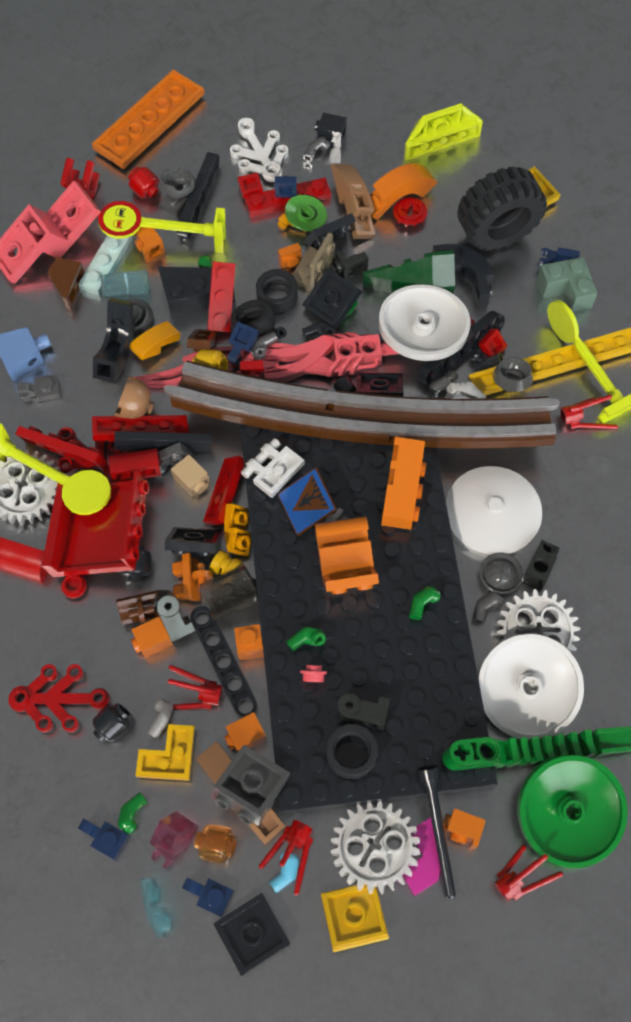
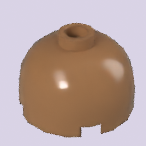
M128 376L114 416L134 419L145 416V414L150 415L154 402L150 401L151 392L149 387L144 382Z

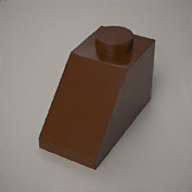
M56 257L53 265L49 267L48 276L67 310L71 311L80 291L78 284L85 272L81 262Z

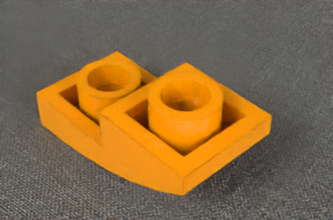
M166 321L142 333L129 344V348L141 360L161 354L162 346L179 341L181 333Z
M226 504L224 519L226 547L230 553L249 557L252 540L251 532L247 531L249 509L236 504Z

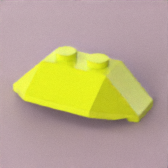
M462 103L424 115L416 121L405 143L404 159L407 161L479 137L483 121Z

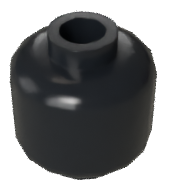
M145 546L138 547L139 559L136 561L135 570L120 572L122 576L128 577L129 582L143 581V576L151 574V552L145 550Z
M120 703L115 705L107 704L93 718V726L95 728L93 733L103 743L106 741L116 743L132 727V715Z

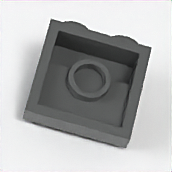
M243 745L213 786L212 797L215 798L214 802L219 808L223 810L231 808L236 811L238 818L247 825L255 823L259 826L273 806L275 798L289 779L290 772Z

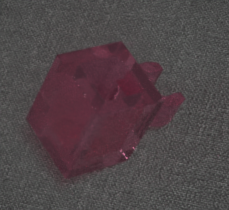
M177 811L161 819L149 843L156 848L152 853L151 859L156 860L162 854L165 857L163 868L172 865L175 861V856L188 849L198 825Z

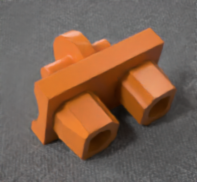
M190 553L182 554V560L172 563L174 576L177 578L183 577V583L173 586V593L178 600H190L193 603L201 602V589H205L206 582L213 579V573L205 570V564L200 563L199 559L192 558Z

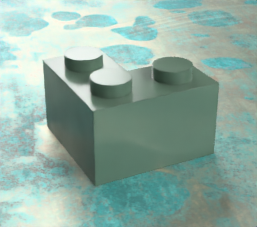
M584 257L540 266L536 282L542 299L564 295L567 305L572 312L592 308L598 293Z

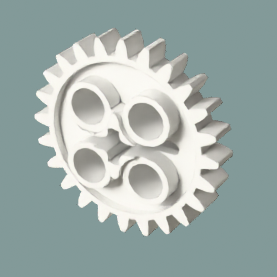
M35 451L32 457L60 471L59 467H56L54 460L49 461L46 454L40 458L38 451ZM7 457V462L5 463L0 460V518L3 521L8 518L11 524H14L18 519L20 525H24L25 519H28L33 524L34 517H38L42 521V514L44 512L51 515L49 508L53 507L58 483L14 458ZM17 472H22L19 476L13 477ZM44 477L42 481L36 482L37 479ZM13 493L12 496L5 498L7 494ZM36 498L33 503H27L30 499Z
M534 589L531 597H529L528 593L524 591L522 592V600L516 595L513 597L515 605L509 602L505 604L509 610L508 612L500 611L499 614L504 620L496 622L502 629L496 631L495 634L503 636V639L499 641L501 642L511 636L519 635L515 633V630L518 629L531 630L536 625H538V629L559 628L560 632H544L540 635L553 637L566 649L574 652L577 648L571 643L580 641V638L573 634L579 631L580 627L573 626L572 623L578 620V617L569 616L573 608L565 609L563 607L566 603L565 599L559 603L556 602V593L551 598H548L547 590H544L541 596H538L537 590ZM549 611L554 614V624L545 622L543 618L544 612ZM523 612L529 616L530 623L528 625L520 624L518 621L519 613Z
M382 801L378 802L376 808H373L371 803H367V809L364 810L360 804H357L358 812L354 814L348 809L347 812L350 818L346 820L340 817L339 820L343 827H334V831L339 838H332L331 842L333 845L338 846V848L332 849L331 854L339 858L333 863L335 867L343 866L339 871L341 877L349 874L347 879L348 885H352L357 881L358 891H361L365 885H367L369 894L373 893L374 887H378L380 893L384 894L385 885H388L394 891V882L396 880L402 885L405 884L402 877L403 874L412 877L413 874L409 865L418 866V862L412 857L420 855V849L413 847L420 843L419 837H411L417 832L416 826L408 827L411 823L409 816L401 819L403 816L401 808L393 813L392 803L386 809H383ZM371 822L380 824L379 829L374 833L366 831L367 825ZM391 827V830L382 837L385 829ZM393 838H398L402 841L401 847L396 850L388 848V842ZM373 843L377 845L379 843L381 849H374L372 851L370 844ZM354 844H361L363 846V851L359 855L349 853L351 846ZM368 857L365 866L360 867V863ZM375 861H383L386 864L382 872L375 873L371 870V866Z

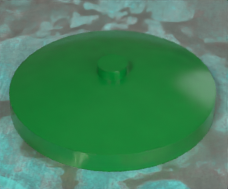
M565 754L549 758L531 771L520 790L517 814L522 834L535 852L540 856L547 854V860L558 866L583 868L602 861L614 851L625 832L628 808L621 784L607 767L585 756Z

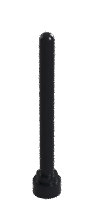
M425 765L417 768L418 780L422 782V786L426 788L445 897L452 900L455 898L456 892L436 786L440 778L439 766Z

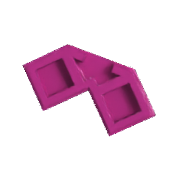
M431 817L416 826L417 832L411 836L419 837L420 843L416 845L422 857L416 860L418 866L409 865L413 874L412 877L405 874L402 875L414 896L439 880L440 866Z

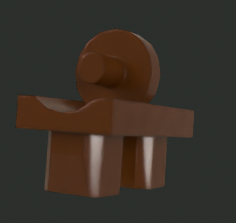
M161 590L116 599L122 625L139 621L144 623L147 619L160 616L154 604V597Z

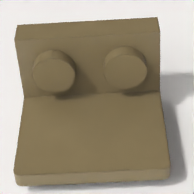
M328 232L319 249L311 246L308 247L293 273L298 287L312 291L326 269L332 268L333 261H335V257H333L335 243H333L332 233Z

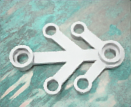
M250 118L240 119L238 131L243 137L248 139L254 151L235 144L230 147L231 157L233 159L246 157L261 161L262 165L250 163L248 159H242L238 163L239 171L243 174H247L250 171L262 174L266 181L275 182V176L283 175L280 165L283 159L289 156L288 147L286 145L277 146L276 156L273 161H270L269 155L274 145L280 142L279 132L276 130L268 132V139L264 147H262L254 134V121Z

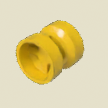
M220 550L213 558L209 571L215 575L221 574L225 581L233 583L242 570L243 562L237 558H229L228 553Z

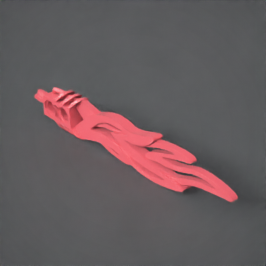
M345 332L344 334L337 333L332 336L322 335L299 345L274 343L268 346L266 355L261 360L264 362L265 379L288 382L305 374L327 376V378L334 377L337 374L338 376H344L347 373L350 375L357 374L362 369L375 368L378 365H382V356L399 353L394 351L386 342L380 343L379 334L358 335L353 332ZM233 346L211 348L210 350H220L228 358ZM332 350L334 351L335 362L326 358ZM244 351L242 361L257 360L253 358L252 353ZM198 352L184 356L182 358L183 363L187 360L192 361ZM228 360L227 371L232 372L235 368H240V365H234ZM293 361H296V362H294V363H290V364H286V365H280V366H279V363H277V362H293ZM184 364L167 371L133 378L144 382L151 388H164L167 385L177 386L182 376L169 380L164 379L182 374L181 369Z

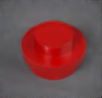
M81 575L67 576L61 584V589L66 597L75 599L85 593L87 583Z

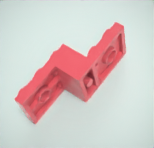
M73 181L47 212L29 204L0 238V269L10 282L16 284L42 252L55 258H61L101 213L78 182ZM76 207V213L72 216V210ZM18 248L17 254L14 256V250Z

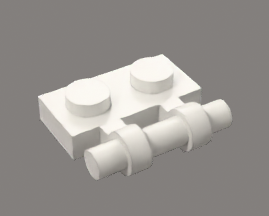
M275 438L269 444L265 443L260 449L261 452L254 459L251 458L246 463V467L241 471V474L247 479L253 473L257 474L253 479L254 484L271 498L305 465V460L287 446L278 452L277 449L281 444ZM268 458L272 459L266 467L262 466Z

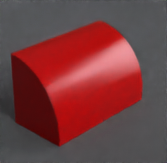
M157 448L109 455V468L113 482L133 480L134 471H138L143 478L161 476Z
M0 537V570L43 584L48 573L41 567L44 551Z

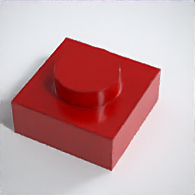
M258 172L237 177L243 199L246 195L263 192Z
M490 329L478 343L481 350L488 356L497 353L502 354L508 347L498 329Z
M263 360L240 361L241 374L265 379Z

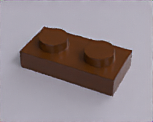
M195 329L187 338V348H193L195 352H199L202 349L210 350L217 341L218 331Z

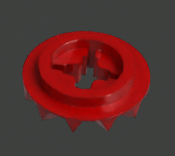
M403 198L394 206V218L397 219L398 224L402 223L405 227L408 225L416 227L417 224H423L424 219L427 218V207L417 198ZM412 208L413 214L410 217H408L407 213Z

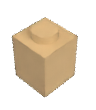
M187 455L171 468L173 479L191 498L196 494L203 493L210 484L208 473L190 455Z

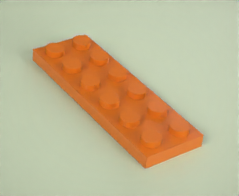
M173 69L91 143L93 150L122 169H125L204 95V88Z

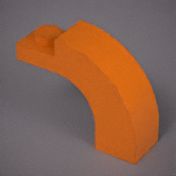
M417 163L405 164L391 170L373 184L375 190L370 194L375 211L371 216L378 220L394 202L405 195L417 194L423 198L438 183L426 167Z

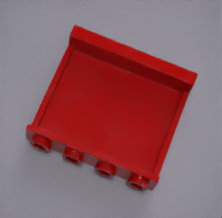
M134 471L133 480L110 482L111 497L107 505L91 515H79L70 511L62 499L63 485L57 484L41 565L52 577L135 570L136 561L139 559V540L143 534L142 520L146 513L145 500L149 492L147 480L138 471Z

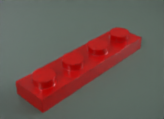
M326 177L297 184V195H309L319 201L331 199V191ZM275 189L244 196L250 218L285 210L287 202L291 199L275 197Z
M148 415L134 419L117 416H92L93 441H112L116 431L189 433L187 415Z
M19 426L15 432L27 444L69 457L84 464L105 470L108 463L102 456V452L94 447L89 446L86 449L76 441H62V438L53 433L48 435L42 434L41 430L33 426H29V428Z

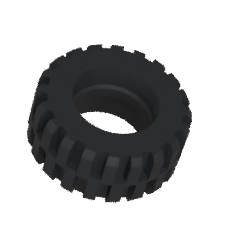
M512 166L508 167V169H497V172H490L482 180H477L475 185L466 191V195L462 196L458 206L457 217L472 245L486 251H491L492 249L499 250L501 247H508L512 243L522 240V237L529 235L532 229L540 224V219H543L545 215L547 201L533 174L524 168Z

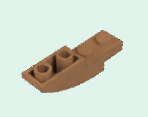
M332 164L331 169L340 204H345L347 215L353 213L356 220L351 226L353 239H372L376 235L371 218L375 210L365 182L352 165Z
M217 741L196 758L214 784H216L232 762L230 756ZM272 808L259 826L255 823L249 825L264 844H267L286 827Z

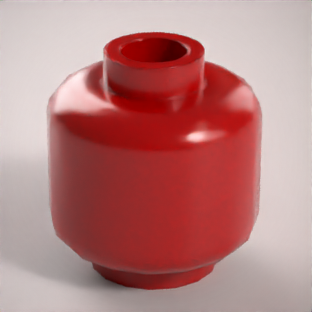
M136 167L128 176L129 188L141 199L154 198L158 194L160 180L148 167Z

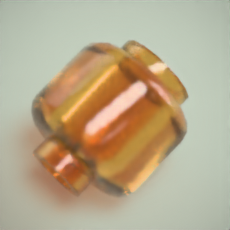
M207 824L202 832H197L194 848L198 849V855L202 860L225 863L228 858H232L234 855L237 838L233 836L232 830L229 827Z

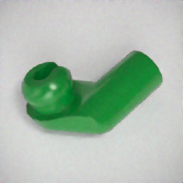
M304 627L290 637L286 643L292 651H295L303 644L321 646L326 641V635L320 629Z
M141 792L123 804L120 809L117 823L119 828L123 829L127 834L132 833L137 827L134 821L135 812L148 803Z

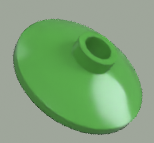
M297 195L292 197L286 204L285 215L287 220L294 227L302 231H313L323 226L327 220L325 206L312 196Z

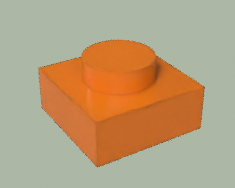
M298 243L278 249V262L281 269L294 267L300 263L302 252Z

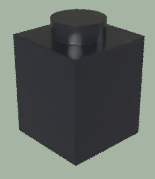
M323 112L320 121L317 120L315 124L317 138L324 136L326 140L330 141L331 146L341 148L347 132V117Z

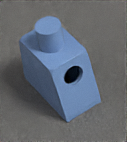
M24 327L0 334V357L13 382L44 363L39 351L51 346L46 333L33 338L29 329Z

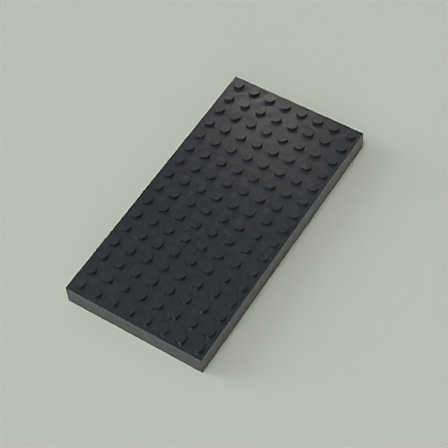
M240 424L244 468L251 458L254 459L261 452V447L265 443L269 444L274 438L281 444L277 449L278 452L287 446L305 460V465L278 493L316 467L337 509L340 507L344 510V516L349 519L366 516L374 569L378 573L379 584H374L373 588L368 590H357V587L347 589V592L342 594H332L331 591L327 592L322 579L315 526L297 536L278 495L276 494L271 498L257 487L253 482L257 474L253 473L248 479L245 478L275 764L290 772L289 779L278 794L281 816L357 807V804L365 806L367 803H371L373 805L378 804L379 801L389 803L427 798L426 788L422 786V782L418 780L417 768L425 765L439 766L440 778L438 779L439 783L436 785L438 796L493 790L498 785L494 766L455 771L447 768L442 760L444 750L455 741L489 737L436 448L424 447L422 462H426L424 477L420 476L419 484H423L421 499H416L415 506L420 507L418 522L413 521L411 530L381 525L393 445L317 438ZM268 458L262 466L266 467L272 459ZM326 517L325 519H323L322 521H320L319 523H325V520L327 519V517ZM426 586H434L435 589L439 590L441 594L439 601L429 602L424 605L421 620H414L409 617L412 599L416 593ZM304 627L320 629L326 635V641L321 646L303 644L295 651H292L286 643L290 637ZM306 665L322 666V671H327V674H324V682L303 681V673H300V670H306ZM347 693L356 695L360 700L377 704L379 697L390 699L384 731L363 726L374 735L378 745V756L373 769L367 775L358 779H345L336 775L329 767L326 759V743L330 734L342 725L355 724L343 720L338 713V701L340 697ZM348 735L337 743L335 754L342 765L355 768L365 762L368 756V748L361 738ZM480 747L481 755L489 758L488 751L484 747ZM455 751V752H454V755H455V756H459L460 759H462V756H461V755H457V754H456V751Z

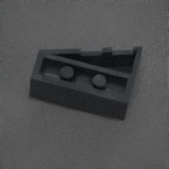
M158 266L171 317L208 309L211 268ZM233 288V301H232V302H235L234 288Z

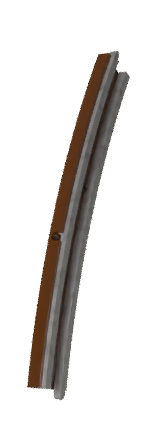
M188 360L184 362L181 369L183 375L179 385H167L164 387L166 395L171 397L172 407L234 423L310 437L394 446L395 437L425 441L424 447L515 448L554 445L556 427L555 423H551L549 411L557 409L560 404L559 400L550 399L548 396L449 399L388 396L338 390L337 392H332L323 388L249 376Z

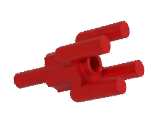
M66 158L60 181L61 186L67 189L73 181H76L93 201L100 178L98 172H93L95 163L90 160L86 161L83 178L80 180V171L73 169L74 160ZM76 207L72 210V216L76 213Z

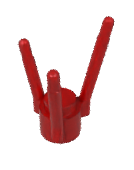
M612 395L600 398L592 397L560 408L563 424H570L571 429H618V425L579 422L584 417L582 409L610 400Z
M173 665L169 666L170 670L201 683V686L174 679H168L167 682L198 691V700H203L200 703L173 704V709L204 708L211 710L212 705H219L222 685H218L215 681L207 680Z
M293 820L290 827L286 826L281 837L259 864V868L263 869L286 840L289 845L279 863L283 867L294 847L301 849L303 845L294 888L295 895L299 894L309 848L314 840L310 837L313 829L298 820Z
M521 845L504 869L496 874L499 879L494 884L507 901L512 898L518 900L524 894L562 877L563 872L559 871L521 888L524 885L522 879L548 859V855L543 854L518 875L514 871L509 874V871L526 850V846Z

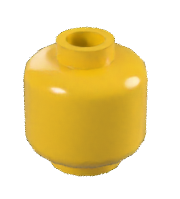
M202 349L192 360V362L228 370L227 357L220 350Z

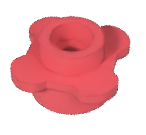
M306 665V670H300V673H303V681L324 682V674H327V671H322V666Z

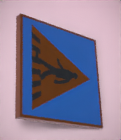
M316 467L277 494L297 536H300L338 510Z

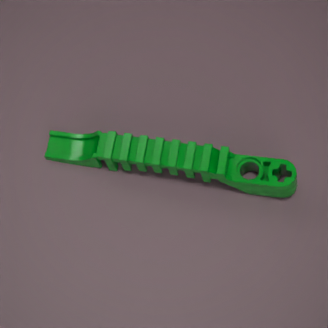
M631 726L602 728L594 731L588 729L579 734L577 732H571L566 736L564 734H557L552 738L551 735L540 739L539 736H536L527 740V737H523L517 741L516 737L509 738L506 741L491 737L458 740L444 750L442 760L447 768L458 771L493 766L496 769L502 768L505 765L508 768L518 764L519 766H525L529 763L536 765L549 758L565 754L596 758L615 753L631 752ZM480 747H484L488 751L489 758L481 755ZM456 751L457 755H461L462 759L459 756H455L454 752Z

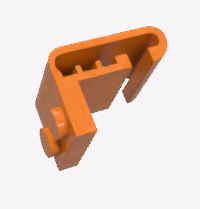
M366 516L315 524L322 579L327 592L331 591L332 594H342L347 592L349 588L357 587V590H368L373 588L374 584H379L378 573L374 569L371 542L368 539L367 530L369 528Z

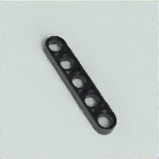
M207 152L195 180V188L188 197L179 221L197 222L219 167V154ZM177 231V236L189 239L192 235L191 232Z
M496 311L488 312L470 327L463 349L449 356L445 364L446 358L427 361L418 372L419 381L430 386L432 382L456 368L470 356L472 350L480 348L478 343L490 329L501 331L505 323V317Z
M206 606L194 608L190 615L191 622L235 713L239 718H243L253 712L256 715L258 710L256 699L212 611ZM203 612L209 615L207 623L198 624L195 622V617L199 613ZM216 634L220 637V641L215 646H209L206 644L207 636ZM220 656H228L231 659V663L227 668L217 666L216 662ZM231 678H239L242 681V686L240 689L232 691L227 687L228 681ZM244 700H249L253 703L252 711L246 714L240 712L238 709L239 704Z

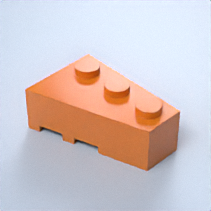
M395 437L381 525L411 530L412 522H418L420 507L415 506L416 499H421L423 484H419L420 476L424 477L426 462H422L425 441Z

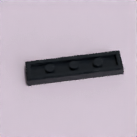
M116 431L114 435V450L141 451L157 448L160 451L180 442L191 449L192 452H209L212 437L211 434Z

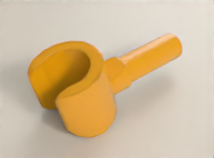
M285 213L278 218L277 224L280 228L286 229L289 225L294 227L287 220Z

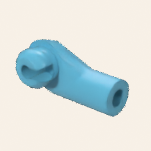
M285 851L281 853L280 860L282 859ZM293 852L285 865L281 867V872L269 880L276 893L297 877L299 860Z

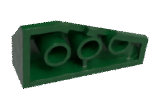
M454 250L430 252L424 254V258L412 261L409 258L403 260V264L395 267L388 264L363 272L362 285L364 289L392 294L400 288L422 284L440 287L454 294L455 290Z

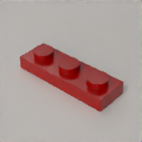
M212 261L207 330L230 332L235 263Z
M239 455L225 458L203 519V522L209 526L224 524L226 504H231L236 495V488L244 467L243 458Z

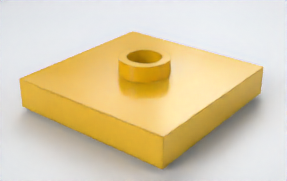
M357 885L321 893L333 953L389 939L376 887H374L372 894H369L367 885L361 891H358Z

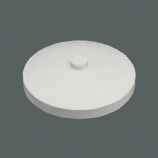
M422 284L406 286L390 294L381 306L378 325L384 341L397 353L415 360L434 361L449 357L462 348L468 338L471 321L466 306L457 296L440 287Z
M484 466L472 469L454 482L446 498L452 537L464 549L481 557H488L495 553H504L512 556L521 552L533 541L541 525L542 505L536 490L523 476L507 468Z
M519 634L504 639L488 652L478 673L486 716L501 731L519 739L527 737V740L536 736H539L540 739L547 735L554 736L574 720L582 704L584 681L578 662L562 644L546 636Z

